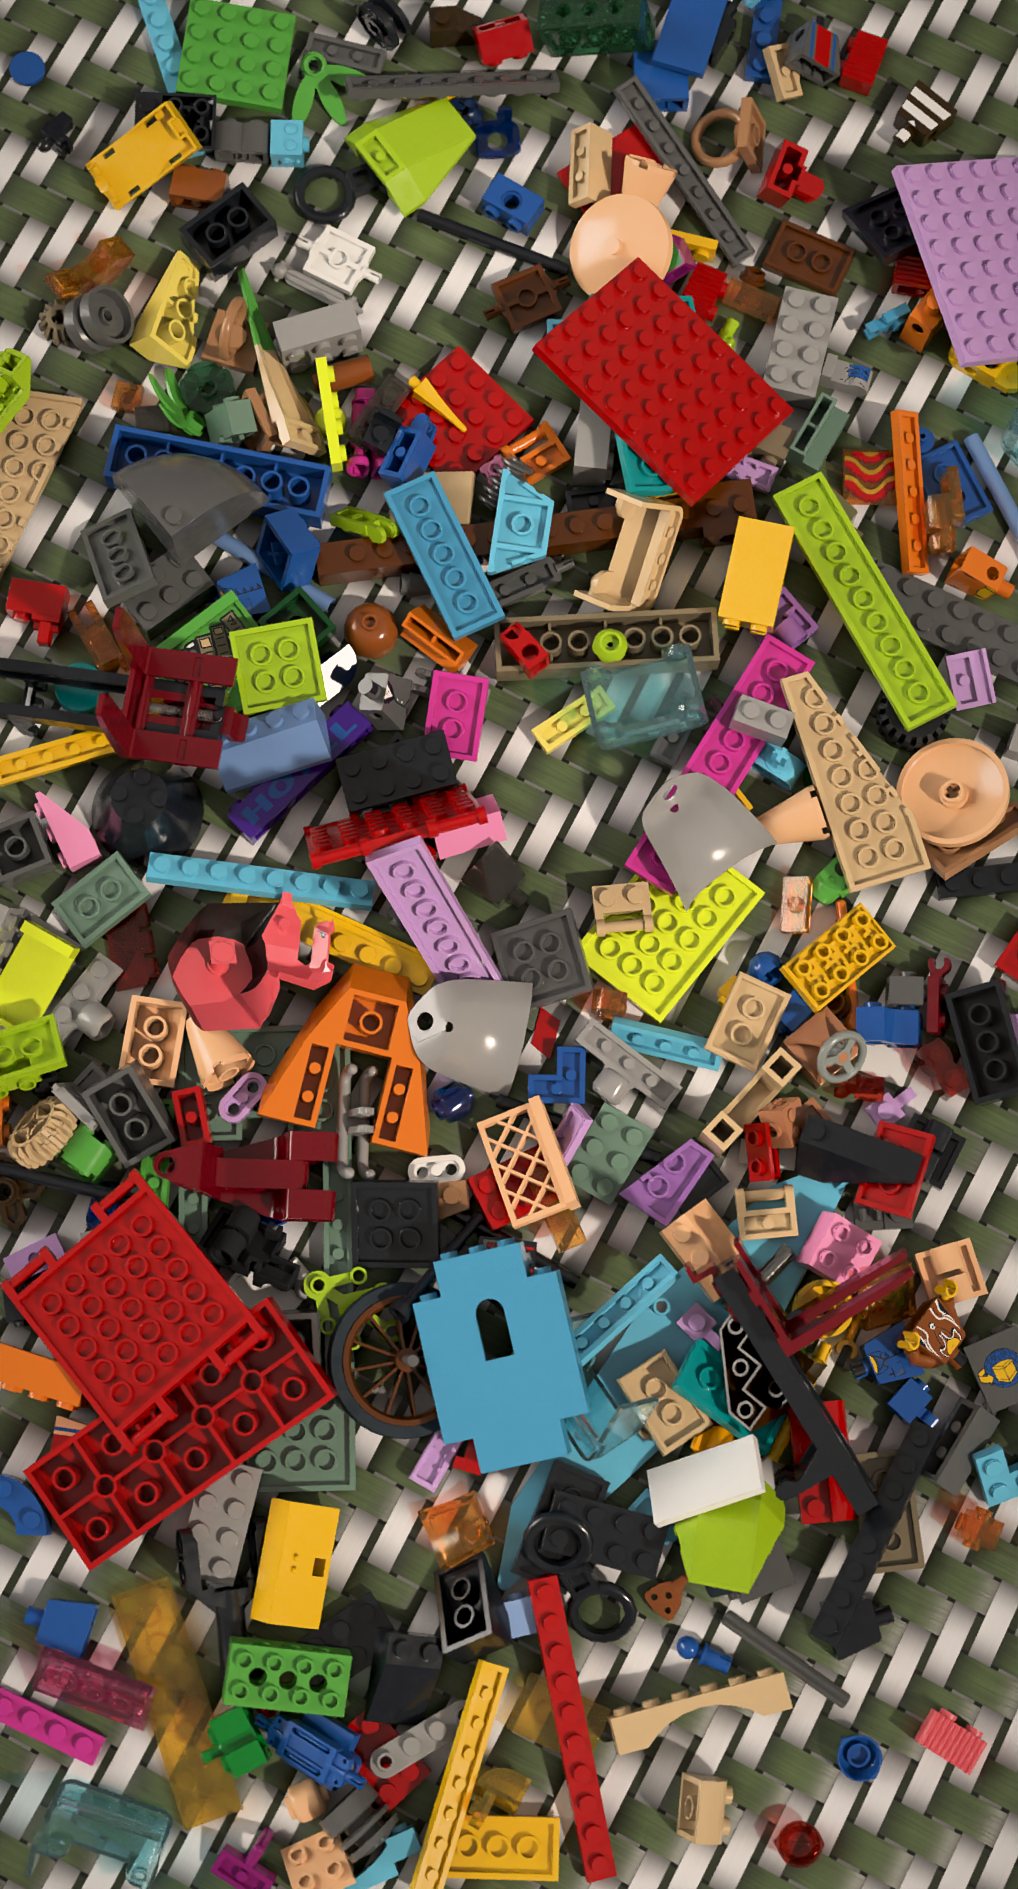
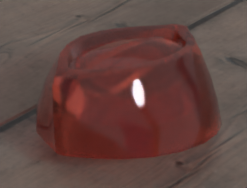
M801 1820L785 1825L777 1837L773 1839V1843L784 1862L796 1868H804L814 1864L824 1847V1841L819 1831L810 1823Z

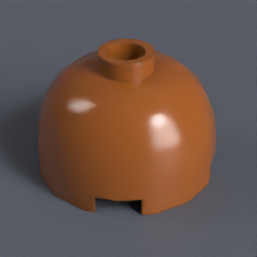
M375 602L363 603L355 607L348 614L344 624V639L346 644L351 646L356 656L380 659L388 655L396 646L399 636L398 623L393 613L384 605Z

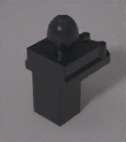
M62 111L51 122H47L41 128L42 139L38 143L39 151L47 153L52 149L60 157L65 153L67 155L70 154L74 147L66 134L73 129V118Z

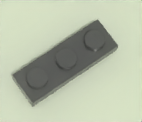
M310 32L303 54L304 56L308 52H319L325 57L327 64L349 67L366 76L382 75L387 58V50Z

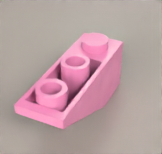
M40 791L35 793L38 802L34 806L41 819L46 817L50 827L45 830L52 844L57 842L61 849L57 856L64 869L69 867L72 873L75 874L104 860L92 833L86 826Z

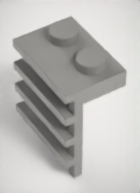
M92 1061L73 1082L55 1083L52 1086L53 1090L51 1092L91 1131L95 1129L99 1131L101 1129L81 1095L88 1086L109 1075L96 1061Z

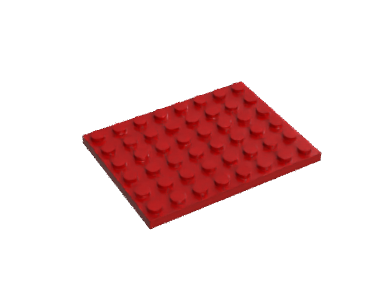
M639 257L538 341L532 349L691 508L794 411L772 387Z

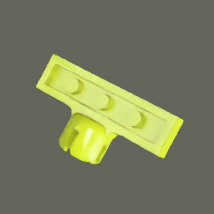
M326 357L315 358L322 408L316 412L314 419L321 429L323 440L328 442L332 472L343 471L342 462L347 461L345 444L339 445V440L347 430V419L345 413L339 408L337 392H331L330 383L335 382L333 365L327 366Z

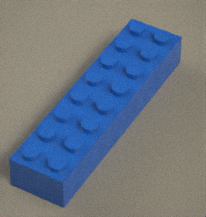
M115 424L103 473L107 487L118 489L113 482L112 475L138 460L162 454H195L209 457L234 467L260 487L268 496L269 502L251 515L264 518L267 514L294 507L299 516L305 520L306 526L322 529L333 480L331 466Z

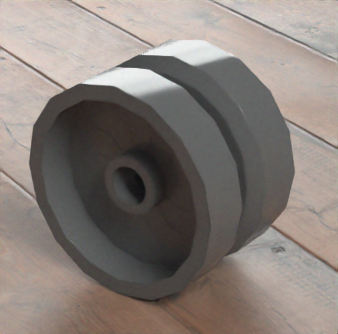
M100 285L74 297L66 304L64 325L69 338L76 347L84 353L97 355L126 342L132 336L134 315L130 304L123 294L114 287Z

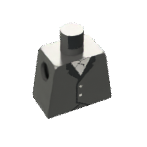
M367 673L365 678L358 684V690L361 693L360 712L379 731H404L413 681L391 673Z

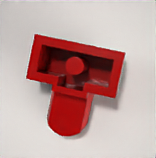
M785 139L774 150L756 197L781 208L791 199L792 195L807 203H812L821 196L824 191L823 180L807 172V167L804 166L809 150Z

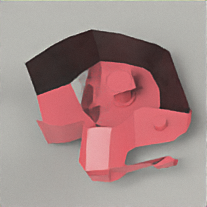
M283 892L280 902L207 904L182 931L168 955V967L174 988L192 1021L203 1031L260 1029L263 1022L270 1015L279 993V979L311 990L329 983L334 970V965L328 962L331 933L335 931L333 919L331 922H318V925L315 927L311 962L305 966L298 960L301 920L293 906L291 893Z

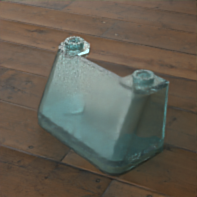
M690 644L671 645L668 647V651L664 653V659L616 672L610 673L602 665H593L588 667L586 671L580 672L593 733L599 747L603 750L617 749L695 729L707 724L709 721Z

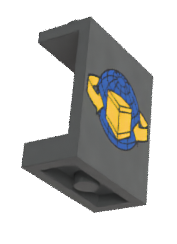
M1003 1323L990 1329L992 1335L981 1339L980 1334L963 1340L965 1346L959 1348L968 1357L967 1361L986 1401L982 1403L983 1407L991 1414L1018 1403V1328L1016 1325L1007 1327V1324Z

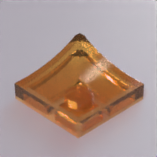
M475 1490L446 1503L418 1511V1515L431 1541L439 1567L444 1571L495 1544L480 1494Z

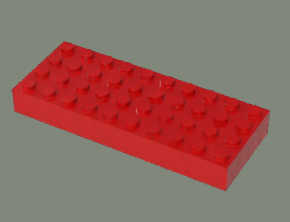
M273 1296L265 1298L250 1309L271 1336L264 1342L260 1340L230 1366L232 1370L226 1375H223L210 1359L165 1397L178 1412L179 1416L172 1422L168 1420L139 1446L140 1450L133 1456L125 1450L102 1418L98 1417L23 1471L89 1571L102 1564L339 1395ZM249 1325L218 1351L222 1358L253 1331ZM157 1405L126 1431L127 1434L132 1437L161 1411Z

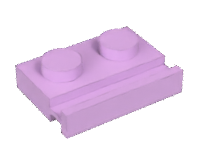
M986 648L944 657L951 691L958 703L955 711L997 702Z

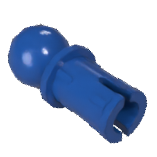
M690 1635L681 1637L677 1642V1652L682 1658L689 1660L696 1657L698 1658L697 1665L704 1664L725 1675L727 1674L733 1656L709 1647L707 1642L704 1647H701L698 1640Z

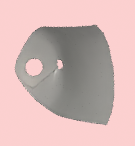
M698 772L683 774L667 780L643 811L642 823L645 833L676 888L686 912L697 895L726 870L760 849L777 843L759 820L730 791L712 778ZM676 785L677 790L675 794L669 799H663L665 791L670 786ZM678 804V811L675 813L671 812L670 808Z
M457 979L445 981L432 987L416 1003L408 1015V1028L417 1056L428 1068L443 1076L496 1096H500V1094L508 1096L524 1045L533 983ZM424 1012L430 1013L433 1017V1025L426 1031L421 1030L417 1023L418 1017ZM448 1022L453 1025L451 1032H446Z

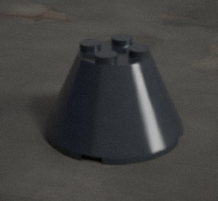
M142 759L128 761L111 771L99 785L92 804L93 827L104 848L111 855L116 851L120 852L129 865L147 867L150 852L178 856L185 854L200 834L204 814L201 792L194 779L183 768L171 763Z

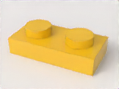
M671 229L672 234L685 239L694 260L702 263H714L719 240Z

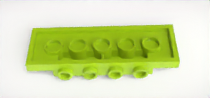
M53 1013L0 1030V1099L7 1097L9 1091L18 1088L23 1091L31 1090L36 1087L37 1082L43 1081L42 1074L68 1066L57 1020Z

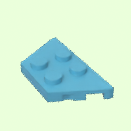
M503 469L487 575H494L546 558L554 501L546 495L538 493L527 482L524 483L513 476L508 469Z

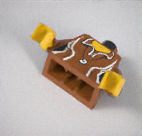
M944 1278V1286L936 1285L934 1291L939 1294V1298L935 1297L923 1302L894 1341L899 1348L903 1349L910 1365L933 1369L948 1362L955 1370H958L968 1360V1357L958 1349V1346L965 1338V1331L961 1327L954 1303V1296L958 1291L957 1282Z

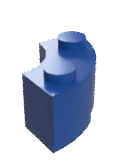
M865 1002L864 1007H856V1032L863 1036L866 1045L888 1044V1048L923 1049V1015L918 1010H915V1007L899 1006L898 1009H892L882 1006L880 1002Z
M0 1473V1507L7 1511L15 1522L16 1535H52L50 1513L38 1493L20 1478Z

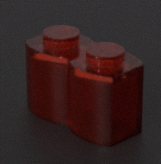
M936 1038L915 1053L919 1067L926 1075L931 1077L934 1091L944 1101L951 1099L969 1087L965 1072L959 1065L953 1062V1056L949 1047L941 1039Z

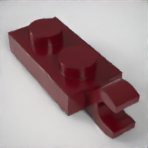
M930 958L928 961L930 976H928L926 1032L933 1037H945V1029L949 1027L948 1012H945L946 1000L944 995L950 993V989L944 977L951 971L952 963L949 958H944V966L941 969H936V960Z

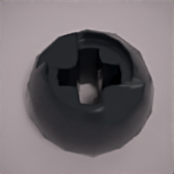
M60 1069L42 1074L43 1081L36 1083L35 1090H32L33 1094L42 1099H46L48 1096H55L51 1091L53 1090L52 1086L55 1083H59L57 1072H60Z

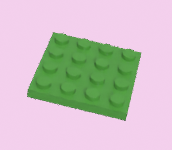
M190 0L176 93L217 95L216 103L281 114L296 15L213 0Z

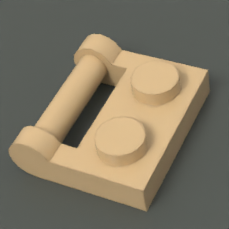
M648 881L593 886L591 888L597 937L606 936V933L635 930L654 932ZM642 912L643 919L604 922L605 915Z
M792 1184L783 1185V1188L744 1191L743 1188L734 1189L739 1238L741 1241L798 1236ZM781 1199L785 1201V1207L746 1211V1203Z

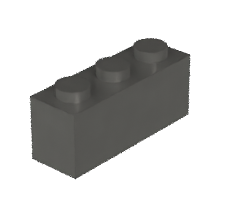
M960 1396L940 1431L941 1436L922 1473V1477L937 1488L957 1497L975 1466L972 1454L986 1447L1000 1420L980 1405Z

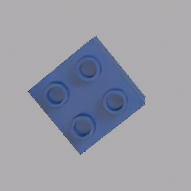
M294 507L265 515L255 554L281 592L295 589L299 585L302 587L311 584L321 550L319 540L313 536L306 526L305 520L299 516Z

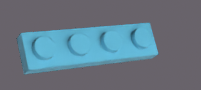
M614 1016L611 1032L635 1051L705 1069L719 1070L722 1058L703 1049L708 1038Z

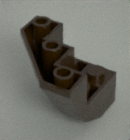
M729 1315L719 1329L728 1413L750 1432H753L788 1412L791 1406L740 1323L736 1324L731 1315ZM804 1347L794 1353L812 1385H814L827 1365Z

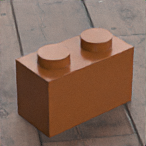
M191 164L179 165L173 170L168 193L171 206L197 211L205 210L229 192L228 173H224L216 168L206 170Z

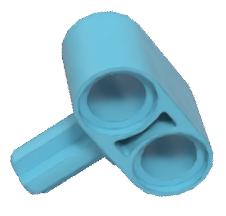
M766 742L751 768L780 787L791 790L806 768V765L799 758L788 752V749L785 747L782 748Z

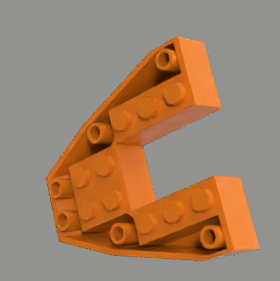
M354 963L312 1011L263 1089L256 1116L314 1129L335 1047L389 1060L372 1125L374 1133L370 1134L369 1144L420 1157L428 1156L430 1119L425 1064L422 1063L415 1052L408 1028V1015L415 1006L409 977Z

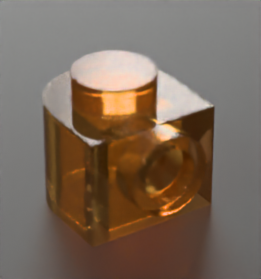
M595 989L593 991L591 1013L596 1014V1019L603 1021H613L614 1016L623 1017L627 1010V993L613 989Z

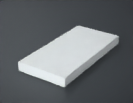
M753 1434L647 1470L653 1520L658 1528L766 1492L758 1440Z

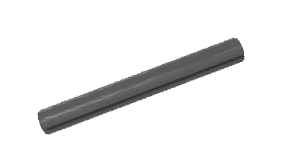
M729 1610L724 1615L721 1623L840 1708H844L851 1697L849 1693L734 1612Z

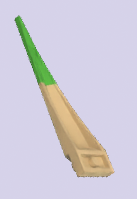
M242 268L238 271L243 298L247 303L248 320L271 422L279 433V439L283 446L320 457L327 452L321 429L302 400L280 359L258 308L246 271Z

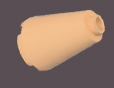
M627 154L624 162L622 194L637 195L659 207L676 178L677 170L666 164L662 168V165L655 163V160Z
M814 785L804 788L756 817L777 841L773 845L819 841L831 838L830 833L824 834L822 829L827 827L818 797H812L810 793L815 790Z
M188 1015L185 1028L200 1083L204 1089L206 1087L208 1091L212 1092L230 1087L235 1084L233 1078L239 1074L243 1076L252 1070L255 1063L252 1055L228 1030L203 1031L195 1025L190 1015Z

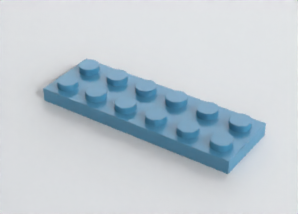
M429 472L384 492V498L399 526L454 642L505 619V614L435 472Z

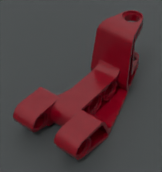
M289 1131L272 1139L226 1151L222 1147L209 1143H194L159 1153L153 1161V1169L157 1175L169 1180L178 1187L236 1207L239 1205L248 1206L260 1215L281 1222H334L336 1192L330 1190H308L310 1164H316V1161L337 1163L339 1134L334 1132ZM167 1157L173 1158L174 1161L167 1167L166 1174L160 1170L161 1161Z

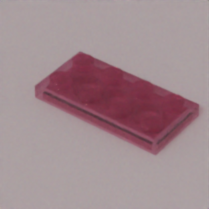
M46 1646L43 1647L39 1655L33 1684L34 1691L143 1732L149 1720L156 1692L155 1687L150 1686L144 1681L131 1679L115 1670H107L94 1665L88 1660H81L67 1655L59 1649H51Z

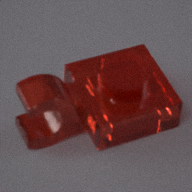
M856 1074V1078H850L842 1083H835L845 1086L843 1088L834 1087L833 1096L842 1099L850 1094H854L855 1099H861L865 1102H883L885 1077Z

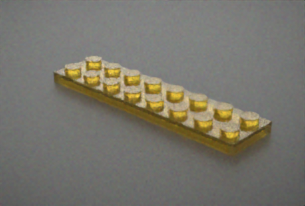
M167 1576L112 1596L111 1598L185 1831L243 1810L233 1774L225 1772L220 1757L207 1764L201 1758V1752L214 1746L207 1733V1729L210 1728L208 1722L212 1720L214 1714L170 1577Z

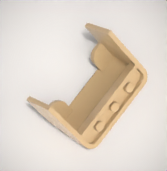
M607 488V494L617 497L615 504L617 515L624 518L609 569L602 570L592 577L590 591L575 590L573 595L609 611L650 610L657 599L683 519V509L673 503L650 496L630 494L623 489Z

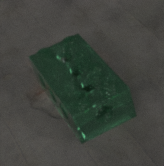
M540 0L536 30L552 58L649 52L654 49L656 20L646 0Z

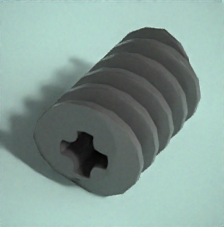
M509 453L511 455L510 459L501 457V461L505 465L504 468L495 466L494 469L499 474L498 477L489 475L488 478L493 484L492 487L483 484L482 487L487 493L486 496L476 495L485 506L495 512L497 511L503 469H508L513 476L524 483L528 482L524 474L532 475L534 473L531 466L512 453Z

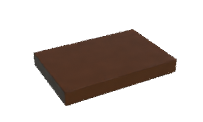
M783 219L761 268L820 294L836 297L857 250Z

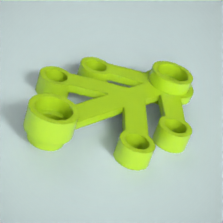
M355 1267L350 1272L334 1276H328L323 1271H313L305 1277L303 1290L309 1298L315 1300L316 1308L320 1313L321 1333L330 1335L334 1330L336 1321L330 1317L327 1299L337 1305L339 1317H341L344 1311L361 1295L387 1283H377L372 1288L344 1295L334 1289V1287L347 1283L363 1284L367 1280L366 1270L362 1267ZM356 1270L361 1271L363 1274L359 1282L353 1278V1273ZM316 1280H320L323 1283V1288L320 1291H316L313 1287V1283ZM375 1314L372 1316L386 1334L388 1327L393 1326L396 1329L395 1320L385 1321ZM326 1320L332 1323V1329L328 1332L324 1331L322 1327L323 1322ZM367 1320V1321L365 1322V1323H367L368 1325H370L371 1327H373V1325L369 1322V1320ZM397 1331L394 1337H389L393 1343L398 1342ZM378 1333L379 1338H380L383 1342L387 1343V1342L383 1339V1337ZM357 1334L356 1340L361 1342V1337ZM355 1345L354 1347H352V1350H356L360 1346Z

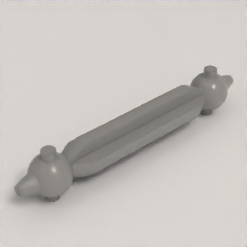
M284 260L276 264L268 263L267 267L272 271L274 281L279 282V279L284 278L289 285L329 305L351 299L356 314L363 313V310L356 301V296L352 295L351 298L346 299L343 293L295 269L288 270Z

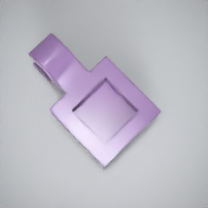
M911 1087L894 1099L887 1092L864 1110L876 1126H878L879 1120L894 1124L905 1116L901 1107L917 1095Z
M696 1302L676 1324L693 1341L703 1338L711 1347L719 1351L721 1349L720 1336L712 1330L717 1322Z

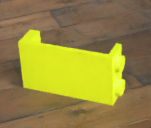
M25 920L22 924L20 931L24 934L0 975V1025L5 1028L44 1016L81 949L33 921Z

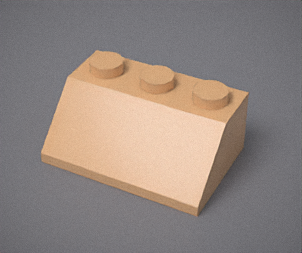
M132 995L119 1069L137 1059L154 1088L174 1089L188 1014L182 1002Z
M706 1198L659 1233L685 1267L686 1262L690 1261L695 1270L712 1260L718 1265L731 1256L739 1254L734 1246L735 1236ZM712 1274L698 1281L697 1284L711 1303H714L720 1297L712 1285L714 1281Z

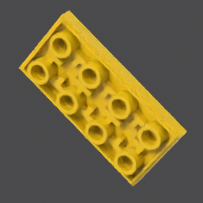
M859 903L779 970L811 1010L817 1013L893 950L896 945L863 904Z

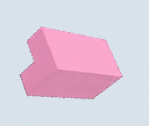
M493 794L476 799L481 806L484 805L488 823L482 825L477 823L441 833L438 837L433 838L440 860L507 840L501 812Z

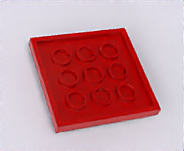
M460 346L454 349L420 381H423L425 378L428 379L449 409L466 426L467 430L465 432H461L439 413L412 397L414 394L413 388L408 390L388 408L403 419L402 426L410 427L414 418L421 413H425L430 418V421L435 424L438 430L433 440L436 449L427 466L434 472L473 471L477 475L485 463L493 460L495 455L501 454L500 447L506 444L508 446L511 445L534 424V419Z

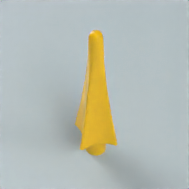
M414 375L408 381V384L414 389L412 397L439 413L461 432L467 430L466 426L449 409L427 378L420 381Z

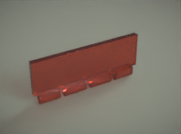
M143 903L106 932L111 961L123 970L115 981L117 992L151 985L150 980L160 978L157 958L146 959L145 955L156 953L152 930L141 931L140 929L151 926L147 903Z

